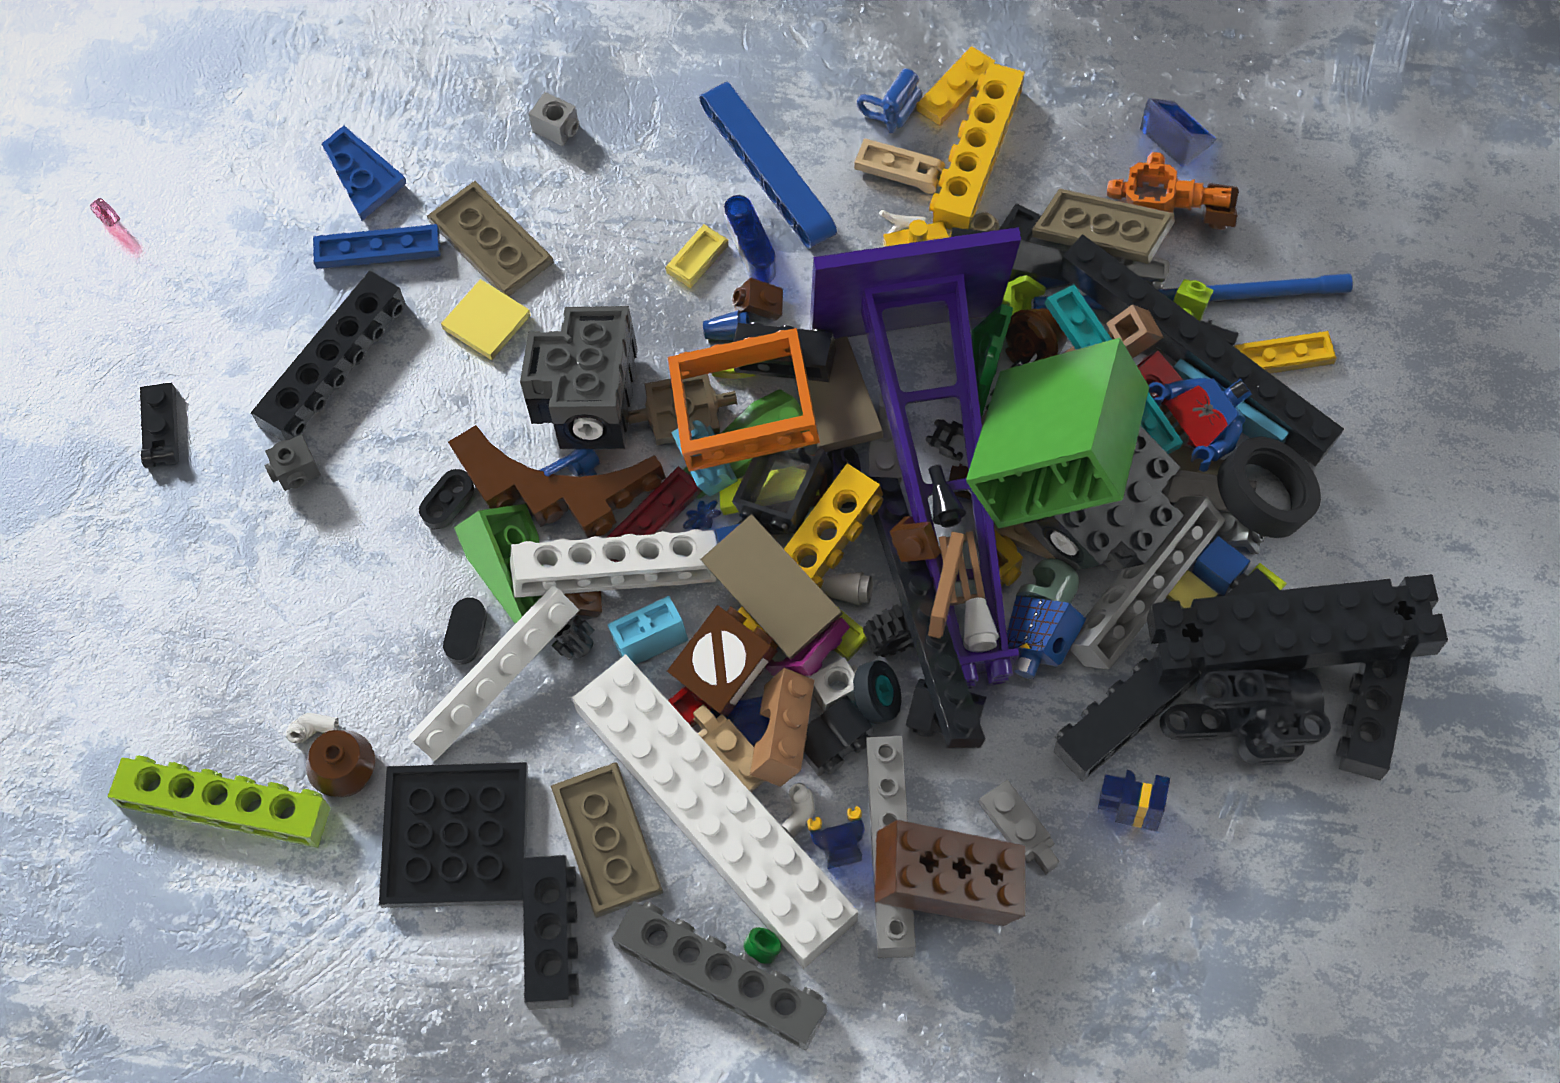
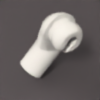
M305 713L288 726L286 737L292 743H302L317 732L325 733L338 730L339 719L316 713Z
M801 783L793 785L789 790L793 813L781 825L792 838L807 825L808 819L813 818L815 815L813 794L809 788Z

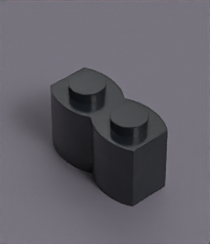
M845 696L829 707L821 716L808 723L803 758L818 776L825 772L832 774L844 764L843 757L853 750L855 753H859L866 748L867 737L873 735V726L861 714L849 697Z

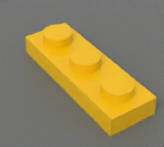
M971 46L919 100L916 111L941 126L976 89L980 74H986L990 62L995 63V60Z

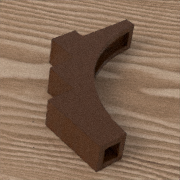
M476 425L448 441L455 456L471 478L489 509L513 506L516 500L522 498L540 527L558 521L569 510L587 538L600 537L609 532L612 526L617 523L612 511L627 507L635 497L645 491L649 492L656 489L662 480L666 479L663 467L655 455L631 467L607 474L581 477L554 474L545 476L543 471L529 468L509 458L490 443Z

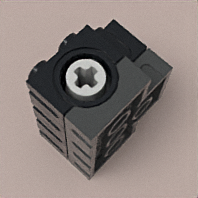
M629 306L564 307V323H562L561 331H549L547 333L528 331L520 384L531 424H554L560 449H625V432H627L629 421L628 409L631 406L632 382H634L636 367L635 358H637L638 351Z
M1140 425L1123 500L1025 522L1023 526L1055 559L1068 563L1075 571L1100 566L1103 562L1111 571L1144 565L1184 516L1177 507L1171 505L1169 499L1161 492L1168 484L1167 481L1170 477L1174 476L1181 467Z

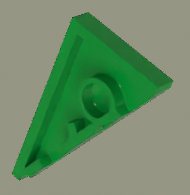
M1004 304L998 306L972 330L971 340L981 419L993 378L997 372L999 357L1013 313V307Z

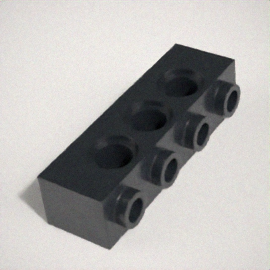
M1408 649L1401 650L1396 659L1362 662L1359 665L1358 673H1353L1349 685V692L1354 693L1352 705L1347 704L1342 719V724L1347 725L1346 735H1341L1336 749V756L1341 757L1340 770L1380 781L1390 770L1411 660ZM1372 668L1383 671L1386 678L1376 676ZM1366 699L1375 701L1379 705L1380 710L1369 707ZM1359 731H1366L1371 734L1374 742L1364 740Z
M566 855L523 858L524 1003L529 1010L573 1007V996H579L578 973L572 974V959H578L577 937H571V923H577L576 901H571L570 888H576L577 878L575 866H570ZM556 889L560 892L556 901L552 903L542 902V896L546 891ZM552 924L560 926V932L555 938L545 939L542 937V933L547 926ZM552 960L561 962V968L555 975L547 976L543 974V968L547 962Z

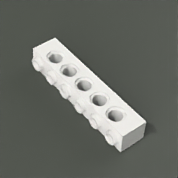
M693 529L680 533L658 532L652 535L638 536L626 534L621 537L610 538L594 536L582 540L558 539L553 542L535 543L526 541L520 544L511 545L510 566L514 597L541 596L552 585L556 586L563 594L716 582L717 578L700 560L717 545L714 530L702 531L700 529ZM677 554H682L686 557H680ZM643 557H651L652 559L649 560V559H645V558H643ZM610 559H616L620 562H612ZM575 562H584L586 564L580 565ZM543 564H549V565H551L552 567H544V566H542V565H543Z

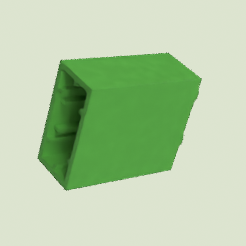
M1121 338L1000 371L966 478V482L998 529L1123 500L1149 386Z

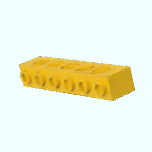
M990 62L986 74H980L976 86V91H979L977 97L972 96L968 105V121L962 120L958 131L959 144H953L949 154L948 162L951 163L949 169L944 168L939 180L940 193H934L930 202L929 211L933 212V223L944 221L946 229L952 230V227L969 229L970 221L977 212L1022 93L1024 71Z
M847 463L785 546L784 550L799 566L804 557L809 555L817 557V561L813 566L808 568L800 567L819 588L822 587L824 583L822 578L829 568L834 569L842 560L844 555L842 550L848 542H854L859 537L864 527L862 523L869 514L874 515L882 505L883 492L880 484ZM847 502L857 504L855 510L850 513L840 511L842 505ZM826 529L837 530L835 537L831 540H822L820 536ZM741 606L738 612L747 618L743 624L752 631L757 626L762 629ZM774 641L770 643L775 649L778 647Z

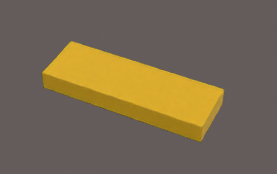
M1328 331L1234 345L1236 349L1270 374L1331 365L1337 359Z

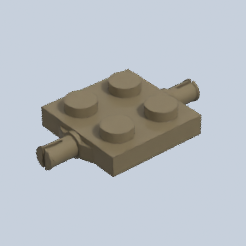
M708 374L683 379L691 431L695 429L692 422L699 420L706 427L710 425L715 434H720L717 417L719 407L737 405L735 391L716 395L710 385ZM671 379L644 383L647 396L646 408L629 411V425L648 421L654 431L656 446L676 442L671 433L678 428Z

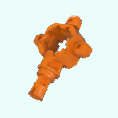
M1152 152L1148 156L1146 163L1139 162L1130 168L1128 182H1124V179L1108 181L1107 196L1119 200L1126 198V203L1173 213L1175 208H1188V210L1192 211V208H1201L1203 204L1229 208L1232 188H1205L1203 183H1195V179L1191 181L1178 180L1177 171L1171 165L1165 164L1164 155ZM1143 183H1148L1149 187H1158L1159 184H1164V189H1167L1166 197H1160V201H1155V197H1144V200H1140L1139 195H1136L1138 187H1143Z

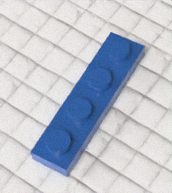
M437 224L313 236V263L316 269L440 257V232Z

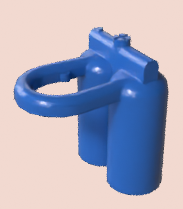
M902 69L883 99L863 94L858 97L856 105L862 114L871 119L883 121L885 125L887 124L889 133H893L896 128L903 127L923 96L922 91L917 87L919 77L910 69ZM863 102L883 107L884 114L869 110Z

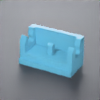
M699 420L692 422L695 427L691 431L692 440L715 435L710 425L706 427ZM677 428L671 433L682 454L679 430ZM730 463L691 471L697 487L709 497L738 481Z
M670 596L607 624L621 658L627 655L635 665L688 641L683 620Z

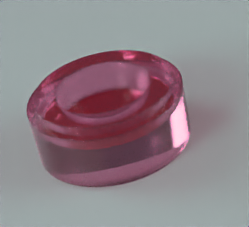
M97 197L89 204L92 213L107 227H113L121 220L117 212L102 198Z

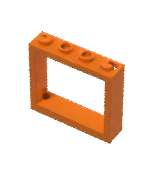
M797 328L780 330L772 334L749 337L741 341L723 345L718 344L709 348L683 352L668 357L681 451L689 472L820 443ZM792 355L803 416L692 440L683 379Z

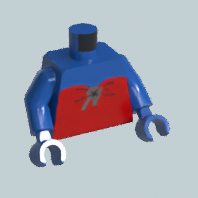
M1214 378L1186 379L1165 385L1153 382L1149 385L1148 392L1156 393L1159 396L1153 398L1158 406H1160L1164 398L1169 400L1165 405L1196 446L1190 461L1193 462L1197 458L1204 460L1200 464V471H1207L1211 461H1217L1235 450L1243 431L1242 424L1246 420L1237 405L1252 395L1241 379L1226 390Z

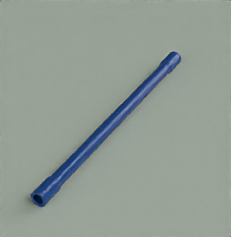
M1349 273L1323 275L1317 278L1210 285L1206 287L1213 289V294L1209 301L1316 293L1323 295L1351 293L1353 280ZM1179 288L1157 290L1173 301ZM1082 295L1092 310L1105 309L1088 295ZM1049 296L1034 297L1033 308L1048 309L1045 301Z

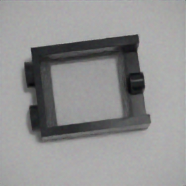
M800 447L754 457L732 502L740 512L739 516L744 520L752 514L757 521L769 524L772 529L778 532L787 533L789 530L796 533L804 522L827 471L833 467V464L825 450L821 448L817 449L815 456L808 455L805 449Z

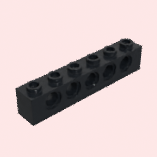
M369 270L250 412L258 427L280 441L290 440L303 434L310 419L315 413H319L324 408L326 400L334 390L339 389L344 384L346 376L353 367L363 361L371 345L382 338L385 328L390 322L401 315L406 303L400 287ZM352 333H356L355 335H353V336H351V337H347L348 335H350V334H352ZM337 356L335 359L328 361L329 358ZM317 380L315 383L308 385L309 382ZM297 404L295 407L287 409L289 406Z

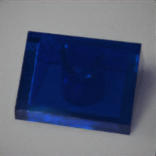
M1149 98L1146 102L1140 130L1181 167H1184L1217 140L1176 102Z

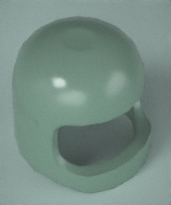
M1044 559L1033 569L1036 584H1023L1016 596L1071 604L1079 588V577L1075 569L1068 563L1059 559Z

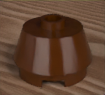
M1048 309L1019 310L1011 316L1006 333L1008 348L1004 350L1013 363L1019 358L1025 360L1034 354L1037 355L1034 361L1059 355L1066 344L1067 336Z
M332 730L320 735L311 745L306 759V774L311 785L322 794L341 798L352 796L364 789L375 767V754L369 741L359 733L349 730Z

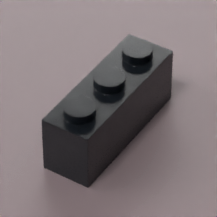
M751 322L749 324L738 323L733 342L749 337L776 333L780 330L794 329V327L788 325L780 327L766 326L758 322ZM818 328L812 330L797 329L808 380L829 382L836 352L833 332H827ZM792 355L734 368L735 373L796 379Z

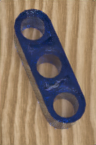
M743 195L731 196L724 205L726 229L749 278L770 283L776 276L775 251L751 201ZM759 263H766V265H762V266H761V265H757V264H759Z

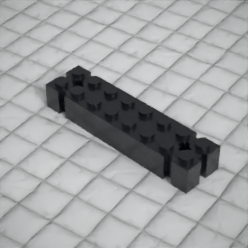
M1433 574L1404 577L1400 585L1392 587L1391 579L1199 598L1193 599L1190 608L1181 609L1180 601L1152 603L1146 618L1151 644H1158L1153 657L1158 683L1185 681L1191 671H1199V677L1202 679L1206 674L1214 671L1304 669L1396 659L1401 650L1408 649L1409 658L1438 655L1448 641L1442 614H1433L1432 609L1439 601Z

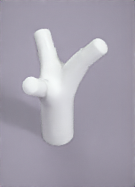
M884 210L879 212L880 216L894 223V226L888 233L907 229L914 220L926 222L924 216L895 215Z

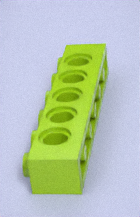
M136 755L135 759L121 757L107 796L121 808L319 848L331 809L324 798H322L323 795L313 790L302 789L301 793L288 791L289 788L287 786L274 782H269L268 786L255 784L256 782L253 779L239 775L235 776L234 780L223 778L221 773L214 770L202 769L201 773L189 771L187 766L175 762H169L168 766L156 764L155 760ZM161 780L160 785L155 790L148 791L152 782ZM194 786L190 796L181 798L182 792L186 788ZM228 793L226 800L222 804L214 805L215 799L220 794ZM261 800V805L257 810L247 812L249 805L253 801ZM295 807L292 816L281 819V814L286 808Z

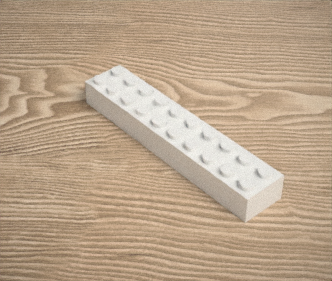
M624 655L572 697L576 712L762 923L778 937L781 944L803 969L858 922V910L627 655Z

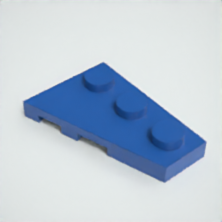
M345 125L321 143L361 221L407 184L403 174Z

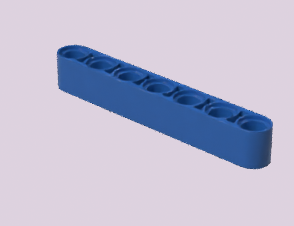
M726 81L699 95L701 106L708 118L802 243L810 249L836 235L837 228L830 214L730 83Z

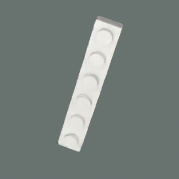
M552 585L409 734V739L432 760L436 761L570 621L579 609L556 586Z

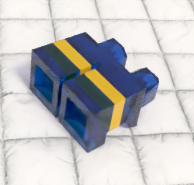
M1128 769L1124 778L1105 774L1097 809L1116 813L1115 822L1157 832L1165 812L1170 777L1156 775L1153 784L1137 782L1135 774Z

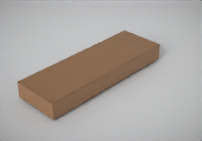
M951 532L931 614L928 636L937 638L943 636L962 558L964 534Z

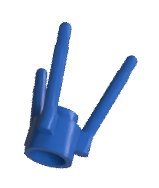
M576 449L567 456L540 469V471H543L545 476H550L568 467L574 476L597 475L594 468L600 465V460L593 449Z

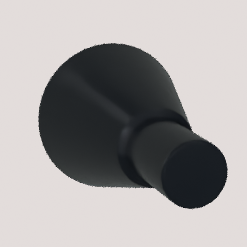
M933 465L928 469L933 484V523L944 528L956 526L966 515V511L949 484L946 483L942 466Z

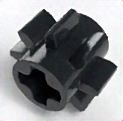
M576 616L574 620L571 618L554 636L556 641L552 644V647L568 660H571L573 656L575 658H582L593 647L594 641L590 635L595 630L586 620L582 621Z

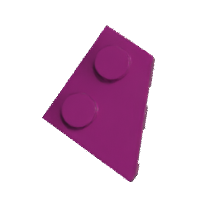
M839 617L792 660L788 657L782 661H774L772 659L765 668L772 676H775L783 668L804 676H811L822 667V661L829 652L841 644L842 637L850 626L842 617Z

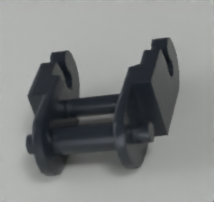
M936 419L934 425L937 428L932 436L928 435L926 437V442L929 446L938 448L940 454L953 460L961 461L964 457L963 453H954L955 450L949 446L952 437L957 434L964 437L962 424L954 420L950 424L944 419ZM942 431L949 433L945 441L939 439Z

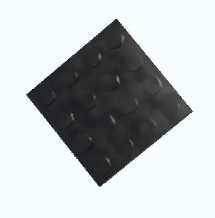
M527 762L387 766L379 906L381 908L523 904V858H526Z

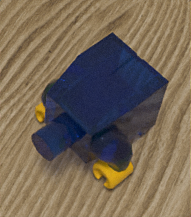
M858 806L853 811L852 808L848 809L847 818L850 821L849 823L826 828L822 831V821L818 816L815 817V821H812V818L808 819V830L811 833L812 841L817 847L822 849L827 869L862 861L859 842L864 835L865 827L861 818L862 811Z

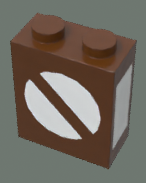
M717 605L668 668L667 672L717 712L728 717L778 650L770 645L773 638L758 626L754 631L746 627L743 623L747 618L732 606L726 611Z

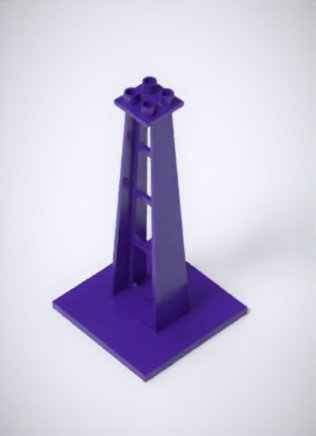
M1019 227L813 257L809 330L818 328L827 332H833L834 339L867 334L914 522H930L935 536L936 532L928 503V498L933 495V484H927L922 479L905 406L911 403L951 397L959 400L969 472L982 430L969 319L987 317L1002 304L1021 243ZM949 322L957 379L956 384L912 392L902 391L899 386L886 331ZM966 478L946 481L953 492L968 491L971 494L980 573L986 604L999 635V638L996 640L997 646L985 652L967 650L963 645L955 608L951 604L946 623L968 688H974L975 682L979 681L978 674L986 672L989 685L1005 684L1009 682V677L1013 676L1012 666L1019 657L1018 648L1010 650L1008 648L994 523L966 482ZM941 553L935 559L925 560L936 593L943 569ZM972 568L966 569L968 581L974 580ZM958 570L956 582H961V581H960L959 570Z

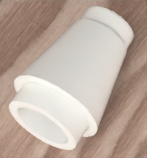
M864 572L823 576L824 583L821 590L827 596L861 605L862 602H870L873 589L872 576L864 575Z
M972 598L965 602L964 642L968 644L969 650L972 652H985L994 649L997 646L996 640L999 638V635L986 604V599Z

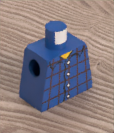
M1016 596L1007 630L1009 650L1016 648L1019 650V661L1015 668V673L1027 679H1034L1040 664L1052 666L1062 664L1083 627L1086 618L1067 602Z

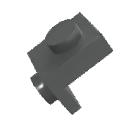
M1221 511L1220 514L1226 521L1209 543L1211 544L1219 536L1232 547H1246L1251 554H1259L1260 543L1264 542L1265 536L1245 527L1230 511Z

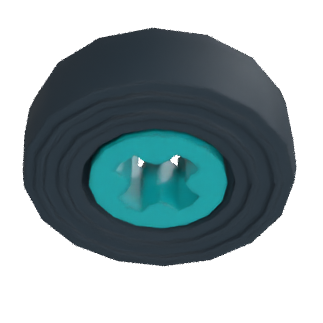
M874 660L860 665L854 675L853 688L855 700L861 714L869 722L876 724L888 722L896 718L900 712L902 699L899 681L893 669L881 660Z

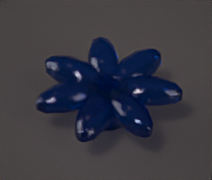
M713 500L707 505L704 501H699L697 505L698 511L688 510L686 512V516L689 519L684 522L682 527L684 529L692 527L691 530L701 529V527L703 529H710L713 523L712 518L721 515V511L715 509L718 504L717 500Z

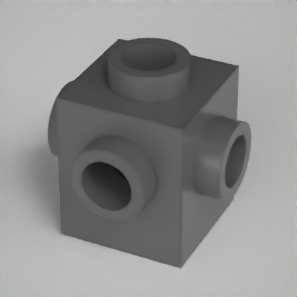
M302 434L290 440L280 441L272 448L265 450L270 461L264 465L272 482H280L284 491L302 487L307 481L321 475Z

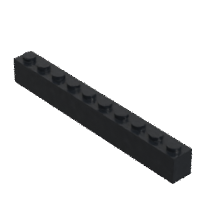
M1082 234L1062 256L1058 274L1114 316H1117L1131 305L1149 310L1164 337L1153 345L1175 362L1183 359L1209 378H1214L1225 389L1241 379L1252 393L1244 402L1287 430L1289 434L1284 444L1291 447L1315 467L1344 431L1343 427Z

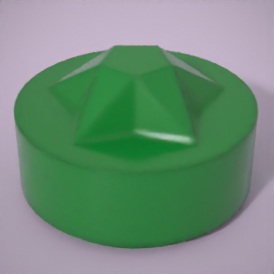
M756 927L748 933L743 942L745 952L759 963L770 964L774 962L780 953L781 942L772 931Z

